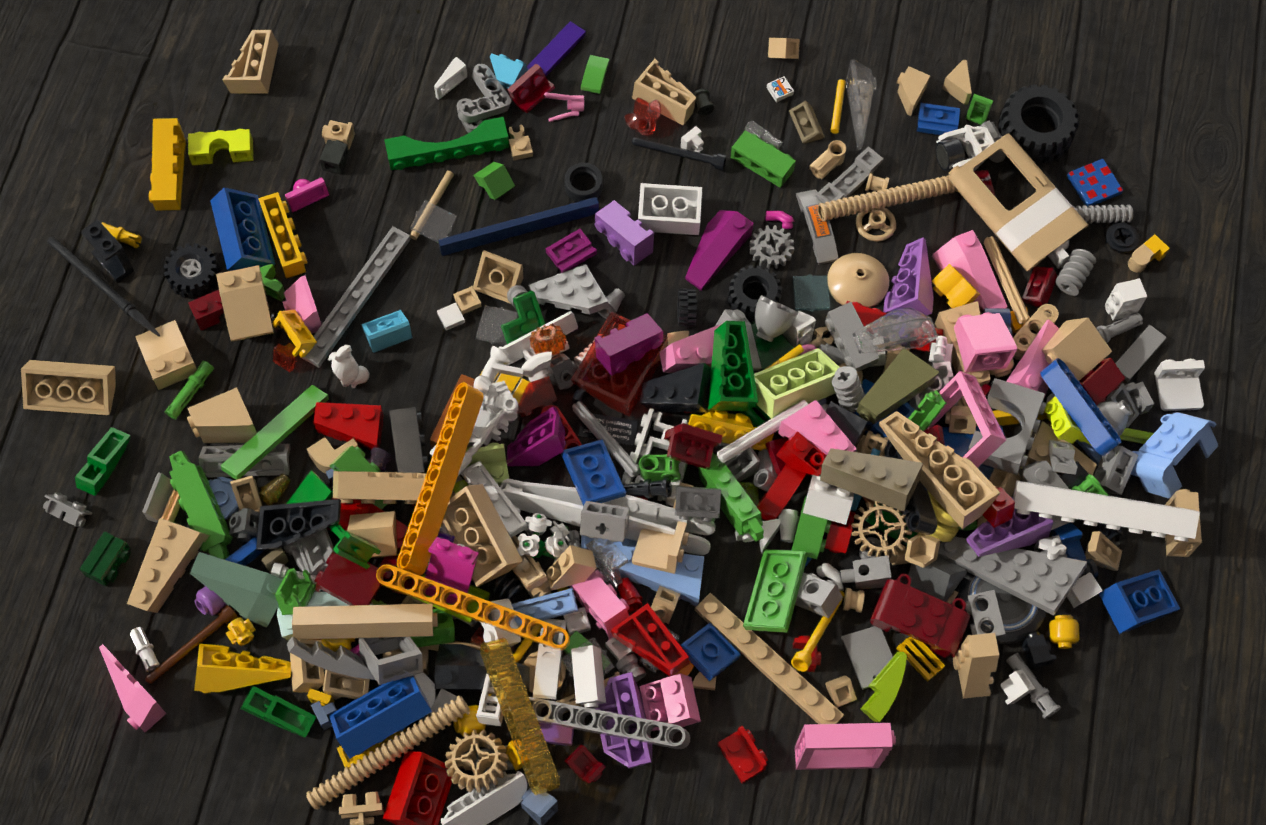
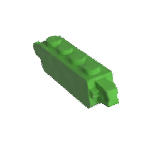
M178 451L169 456L173 469L169 472L172 477L170 483L173 489L178 491L180 496L179 504L189 517L187 519L188 525L193 530L210 535L206 542L202 543L199 548L200 550L225 560L230 556L227 545L231 544L233 538L229 535L228 525L203 468L191 463L183 451Z
M712 453L710 468L697 467L701 482L706 488L721 489L720 508L739 535L742 536L749 533L756 542L763 539L764 530L761 527L763 526L761 512L726 464L720 461L717 454Z

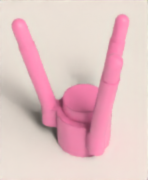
M544 93L545 98L567 100V109L571 110V112L549 118V122L571 116H579V111H584L583 95L570 96Z

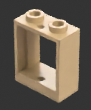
M1187 489L1178 490L1165 505L1199 511L1198 492H1190ZM1200 514L1195 539L1188 538V542L1174 539L1175 535L1166 534L1167 556L1189 557L1202 543Z

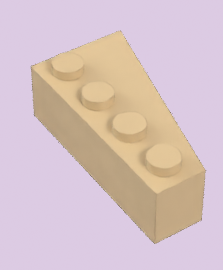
M978 301L939 312L935 322L937 328L943 329V336L947 338V343L953 344L952 364L956 374L959 371L965 372L954 326L961 316L980 315ZM989 370L967 373L976 377L980 387L985 383L988 385L991 380Z
M160 518L127 604L145 611L158 613L174 589L173 586L186 571L185 568L199 552L198 549L203 542H206L210 535Z

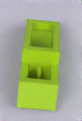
M897 652L868 685L874 691V694L862 706L861 710L874 722H880L897 696L906 666L907 655L904 652Z

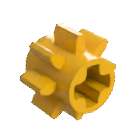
M240 617L229 623L227 627L230 631L226 632V635L233 645L238 643L239 646H243L254 638L252 632L256 631L249 619L244 621Z

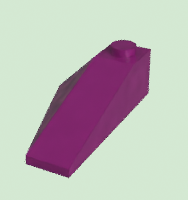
M720 210L707 224L685 279L699 290H702L750 238L754 223L738 211Z

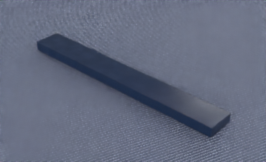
M597 197L439 239L440 252L444 256L592 216L599 211V202Z

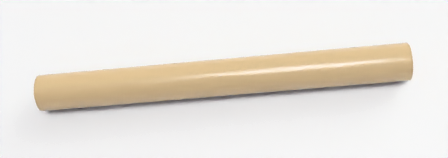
M451 171L445 173L413 228L410 238L417 240L454 176Z

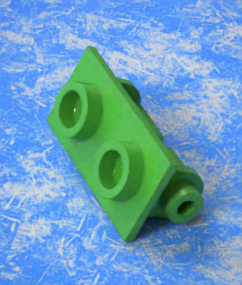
M937 390L926 393L918 405L921 410L915 409L908 419L917 424L920 430L924 431L947 403Z

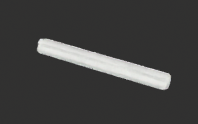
M805 400L798 402L717 452L718 458L722 463H725L779 430L781 421L804 408L808 403Z

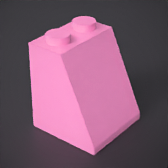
M987 312L978 316L964 315L958 318L954 326L965 373L1007 368L1017 351V346L1000 313L992 314Z

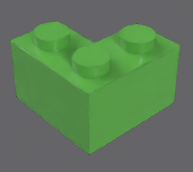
M805 496L791 551H806L808 557L817 559L818 553L824 551L826 539L822 538L824 532L829 533L831 520L803 513L807 497Z

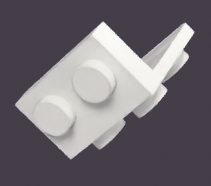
M1165 360L1160 363L1154 374L1160 406L1163 411L1202 409L1204 402L1199 375L1205 369L1203 360Z

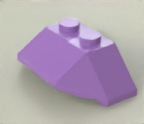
M630 672L609 678L605 687L606 703L598 704L596 710L646 719L642 697L633 673ZM610 719L607 721V730H610L614 727V719ZM632 723L629 726V734L636 732L637 724ZM600 734L604 753L628 768L652 763V744Z

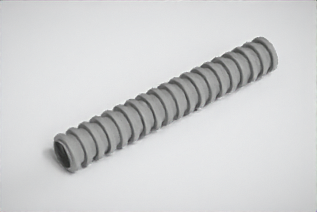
M1078 205L1075 208L1089 224L1093 222L1099 223L1100 221L1101 223H1106V221L1108 223H1112V221L1114 223L1119 221L1120 223L1125 221L1130 223L1133 219V208L1131 205H1126V207L1125 205H1120V207L1118 205L1113 207L1112 205L1107 207L1105 205L1101 207L1099 205L1095 207L1092 205L1089 207Z

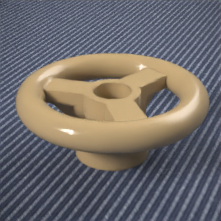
M887 208L868 210L867 212L862 211L856 217V228L860 235L870 241H884L893 235L896 229V220L892 212ZM871 212L868 224L862 226L864 215ZM886 216L890 221V226L885 224ZM871 229H880L886 233L882 235H872L869 234L867 231Z

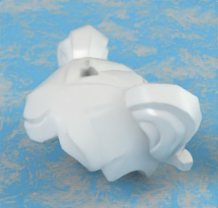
M345 344L337 352H332L328 360H332V370L341 380L342 385L347 387L351 384L352 388H356L358 384L367 382L369 372L367 368L358 366L351 355V346Z

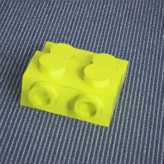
M1056 396L1048 401L1045 413H1047V418L1052 423L1051 426L1056 437L1071 444L1078 439L1080 442L1084 441L1091 445Z

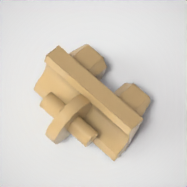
M378 792L365 793L366 805H357L356 794L343 795L342 807H339V815H341L342 819L359 817L358 819H350V825L374 824V817H365L384 815V807Z

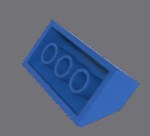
M224 187L210 202L227 270L233 271L258 265L259 268L269 264L275 265L258 195Z
M413 675L382 684L331 713L329 717L336 739L350 759L355 755L362 754L376 743L383 742L390 735L404 730L416 720L423 719L432 710L418 681Z

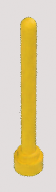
M840 591L843 598L829 618L824 616L821 618L804 649L797 652L791 660V664L796 670L805 672L811 665V654L844 599L845 594L843 591Z

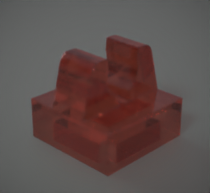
M288 343L286 346L278 344L274 347L273 362L288 372L295 368L296 357L292 354L295 345Z

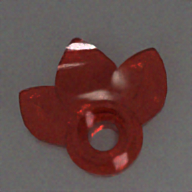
M636 98L634 113L625 115L627 125L632 129H638L642 135L649 136L653 134L656 129V121L661 115V105L658 100H654L649 104L644 99ZM649 122V128L646 129L645 125Z

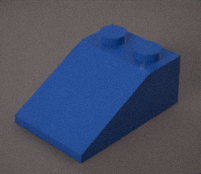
M1160 570L1117 582L1099 593L1119 634L1180 610Z

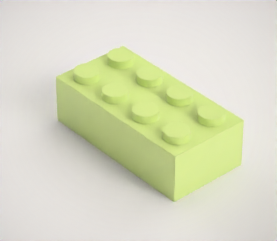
M817 348L754 374L758 396L757 405L772 419L802 400L810 403L835 394L832 379L836 370L840 367L823 351Z

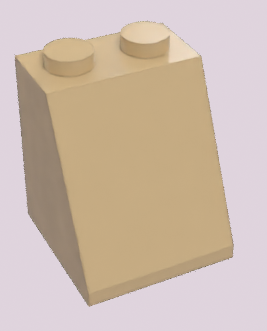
M1089 318L1065 321L1042 349L1049 364L1057 358L1061 359L1078 381L1112 352Z
M237 388L188 408L191 415L187 417L196 438L201 437L203 443H246L257 434Z

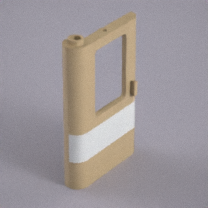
M1010 133L1004 135L963 166H956L949 172L950 177L948 180L1027 272L1036 267L1059 246L1089 226ZM999 150L1006 154L1036 189V193L1011 211L1004 208L973 171L976 166Z

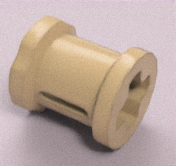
M870 173L865 191H883L887 189L889 177L884 179L873 176V173Z

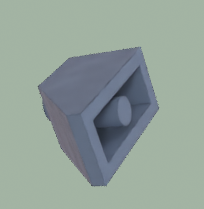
M539 786L534 790L532 788L529 789L521 798L523 800L521 802L522 808L539 825H544L558 811L557 800Z

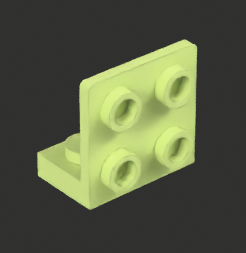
M490 443L485 447H480L472 456L471 463L467 466L469 467L480 461L498 485H501L502 481L509 479L504 444Z

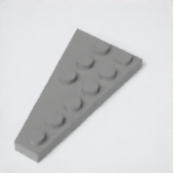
M954 537L951 542H941L938 551V557L966 569L967 572L1052 615H1055L1087 567V561L1060 556L1050 560L1047 558V554L1018 548L978 557L966 539Z

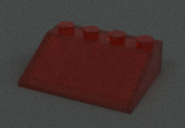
M611 312L597 336L600 335L604 338L610 335V330L614 328L619 331L627 327L626 323L631 320ZM663 335V342L658 348L649 350L640 360L633 361L624 371L617 372L612 376L597 359L594 340L571 381L608 407L630 416L641 397L643 383L651 380L661 362L659 352L668 346V337Z

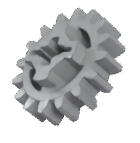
M767 225L765 231L759 228L757 234L753 233L749 245L751 247L750 254H754L753 260H760L759 266H762L764 263L767 264L768 269L771 265H774L777 269L779 263L785 266L786 260L790 261L794 252V240H789L791 234H784V228L778 231L776 225H774L773 229H770Z

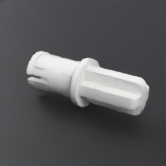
M142 627L132 629L130 635L137 648L136 654L140 655L147 672L155 670L160 663L154 654L153 644L149 643Z

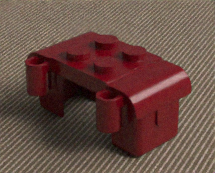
M901 574L897 580H886L871 616V624L887 632L892 627L896 631L930 645V650L933 653L945 658L952 654V657L955 658L971 617L964 611L966 607L965 601L961 598H956L949 604L910 586L911 578L907 574Z

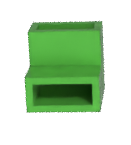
M492 162L474 174L479 186L484 187L489 197L494 200L515 187L504 164Z

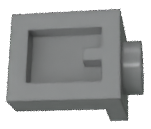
M1132 382L1125 385L1140 414L1149 412L1154 402L1144 383L1135 384Z

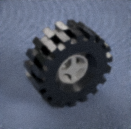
M187 243L185 248H182L180 245L177 247V252L173 250L170 252L171 258L166 257V264L163 267L170 288L177 295L180 293V296L186 298V295L190 299H194V295H198L200 298L203 297V292L209 294L211 292L210 287L215 289L217 286L215 282L217 281L216 274L220 273L215 256L204 245L201 248L197 243H194L193 247H191L190 243Z

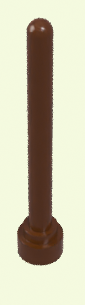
M226 604L220 609L221 612L218 614V618L145 678L146 683L152 684L224 623L228 624L239 618L237 614Z

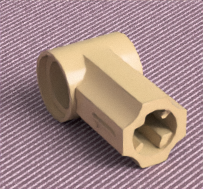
M839 140L832 141L828 149L809 166L813 175L823 179L833 168L841 165L845 159L846 145Z

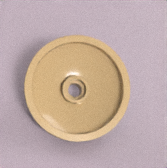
M851 253L838 258L832 264L827 276V285L832 297L841 305H845L847 301L859 302L865 307L872 308L885 298L889 288V276L885 267L874 257L862 253Z

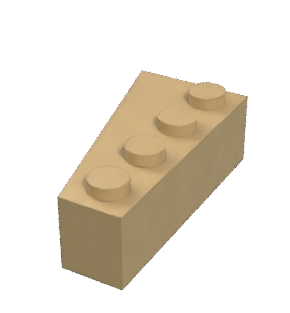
M333 471V498L340 499L341 503H353V499H361V503H375V499L383 500L384 504H397V500H405V504H416L427 473Z

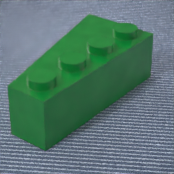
M726 320L714 330L708 410L747 411L758 403L746 324L745 321Z

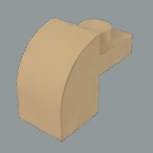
M324 437L307 448V451L316 467L326 474V471L332 469L329 465L347 447L353 446L355 448L358 445L354 439H351L334 450Z

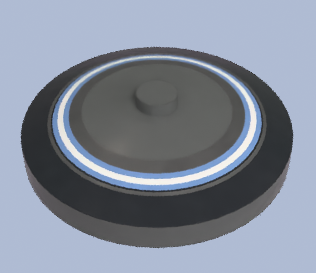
M969 572L961 580L957 598H961L965 602H968L969 595L995 590L1006 633L1004 637L996 638L997 644H1013L1025 640L1027 635L1034 633L1040 627L1045 618L1046 611ZM978 600L975 603V607L979 611H985L988 608V603L985 600ZM970 615L971 617L967 625L969 628L970 624L974 623L972 615ZM983 622L980 626L984 633H991L994 630V626L990 622Z

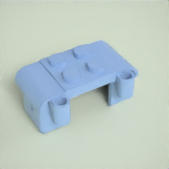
M1179 412L1164 415L1160 420L1162 425L1146 441L1139 451H1132L1138 455L1131 475L1139 477L1146 492L1171 498L1182 487L1173 465L1176 466L1196 443L1200 444L1206 458L1218 447L1210 427L1216 426L1214 421Z

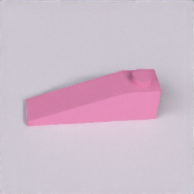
M973 230L954 237L933 253L932 257L940 271L948 264H951L981 294L973 302L978 301L979 308L982 311L984 308H1007L985 251Z
M1051 320L1045 322L1006 382L1045 393L1046 396L1048 385L1041 377L1040 372L1050 364L1047 362L1046 355L1042 349L1059 329Z
M102 644L99 647L123 708L130 716L127 721L135 730L140 727L146 732L166 712Z

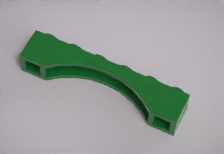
M504 117L484 120L470 133L447 142H422L406 136L384 139L391 170H402L406 167L423 166L426 163L443 162L447 159H459L468 155H480L489 151H501L509 148Z

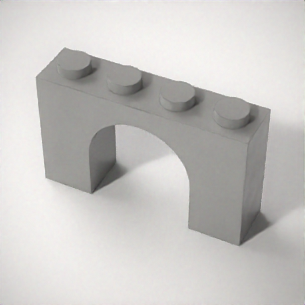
M994 378L987 399L990 407L1013 415L1020 422L1022 431L1016 436L1006 438V441L982 464L1018 475L1020 467L1025 468L1028 456L1025 455L1026 449L1031 450L1034 442V438L1031 437L1032 432L1037 433L1041 421L1037 419L1038 415L1044 414L1047 404L1043 402L1045 393ZM975 430L968 451L983 438L981 432Z

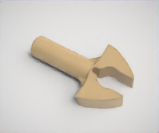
M820 327L814 331V334L817 336L816 339L809 344L818 348L821 344L825 345L828 343L832 345L834 339L832 335L829 338H822L829 330L827 327Z

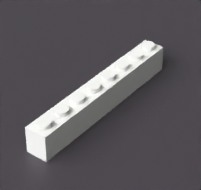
M1017 480L1013 500L1015 501L1014 508L1017 509L1016 513L1030 515V511L1039 512V517L1052 519L1053 515L1062 516L1061 520L1067 522H1075V519L1084 520V524L1091 526L1104 523L1107 524L1106 528L1120 530V526L1128 527L1129 532L1142 534L1143 530L1151 531L1152 536L1165 538L1166 534L1175 535V540L1188 542V538L1195 539L1200 514L1199 511Z

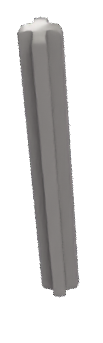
M581 401L573 404L574 413L598 440L603 439L608 452L632 478L639 475V466Z

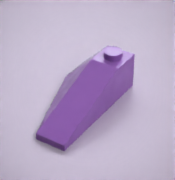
M923 237L906 245L898 264L900 266L898 275L893 276L891 281L894 285L891 292H887L885 296L884 313L899 312L908 315L909 320H917L932 314L934 297L926 240Z

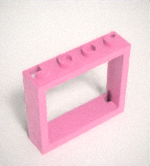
M959 371L939 392L947 404L928 428L933 427L964 396L983 438L962 458L966 457L978 468L1006 441V438L976 377Z
M891 723L804 725L795 745L796 770L879 768L882 762L885 761L886 756H888L889 751L892 750V745L896 743V736H894V730H891Z

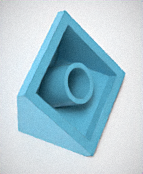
M401 310L361 324L373 353L412 338L409 321Z

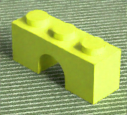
M250 129L218 130L216 132L188 134V155L192 165L213 164L214 153L221 149L229 150L233 162L253 161V139Z

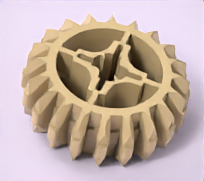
M874 501V507L871 506L870 502H867V511L862 507L859 508V511L863 514L862 517L857 514L854 515V518L859 520V523H852V527L858 528V531L852 532V536H860L859 539L855 540V544L863 542L864 545L861 546L860 550L863 552L868 547L870 549L867 554L869 557H871L873 551L877 552L876 557H880L881 552L888 556V552L891 550L893 555L897 556L898 553L895 548L898 547L903 551L905 548L900 543L902 541L908 543L909 539L905 538L904 535H912V531L905 530V527H907L906 522H904L906 515L903 514L901 516V510H895L893 507L885 504L879 505L877 501ZM882 511L890 512L899 522H886ZM875 512L876 523L871 527L863 529L867 517ZM879 518H881L884 526L892 527L885 530V540L882 539V535L879 534L880 532L871 531L879 527ZM901 529L898 539L888 546V534ZM864 535L878 536L882 547L870 544Z
M473 730L471 736L464 732V739L461 740L456 737L457 745L450 744L451 752H446V758L448 759L445 761V766L448 768L447 774L449 777H452L451 781L453 784L458 783V787L461 790L467 787V791L471 793L473 788L476 787L477 792L480 793L481 787L484 786L487 790H490L489 784L497 785V777L504 778L503 770L508 768L507 763H505L509 760L508 755L505 754L507 751L506 747L502 745L500 738L495 739V735L492 732L488 736L484 730L481 731L480 735L477 734L476 730ZM480 747L488 748L493 753L489 754V752H482L480 751ZM477 755H478V757H479L480 760H479V762L477 763V768H476V766H475V764H474V763H475L474 760L477 759ZM459 769L471 770L474 776L467 775Z

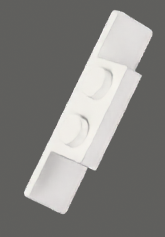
M570 311L502 347L509 353L508 358L511 361L504 365L508 366L523 357L528 360L532 356L543 352H552V357L569 349L568 342L563 336L578 328L573 312Z

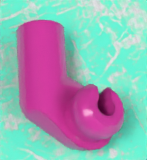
M766 211V221H781L782 228H793L794 219L792 216L783 211Z

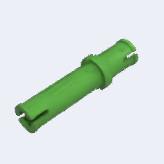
M202 361L194 374L187 378L188 382L175 397L171 405L165 410L169 417L177 419L198 389L204 386V381L214 370V367L208 362Z

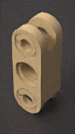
M1051 304L1040 306L1016 333L1013 340L1017 346V351L1013 358L1021 360L1047 320H1051L1055 324L1059 316L1055 306ZM1030 330L1036 331L1037 334L1032 333Z

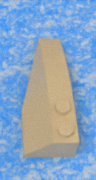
M896 411L879 422L880 427L903 460L923 463L920 477L921 483L962 529L980 518L1000 495L995 486L966 457L962 458L954 452V449L938 442L937 438L932 434H926L920 430L917 424Z

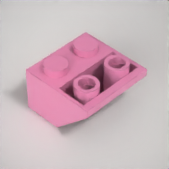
M679 673L640 686L646 719L675 724L681 727L701 722L691 677ZM655 727L651 731H656L660 729L659 727Z

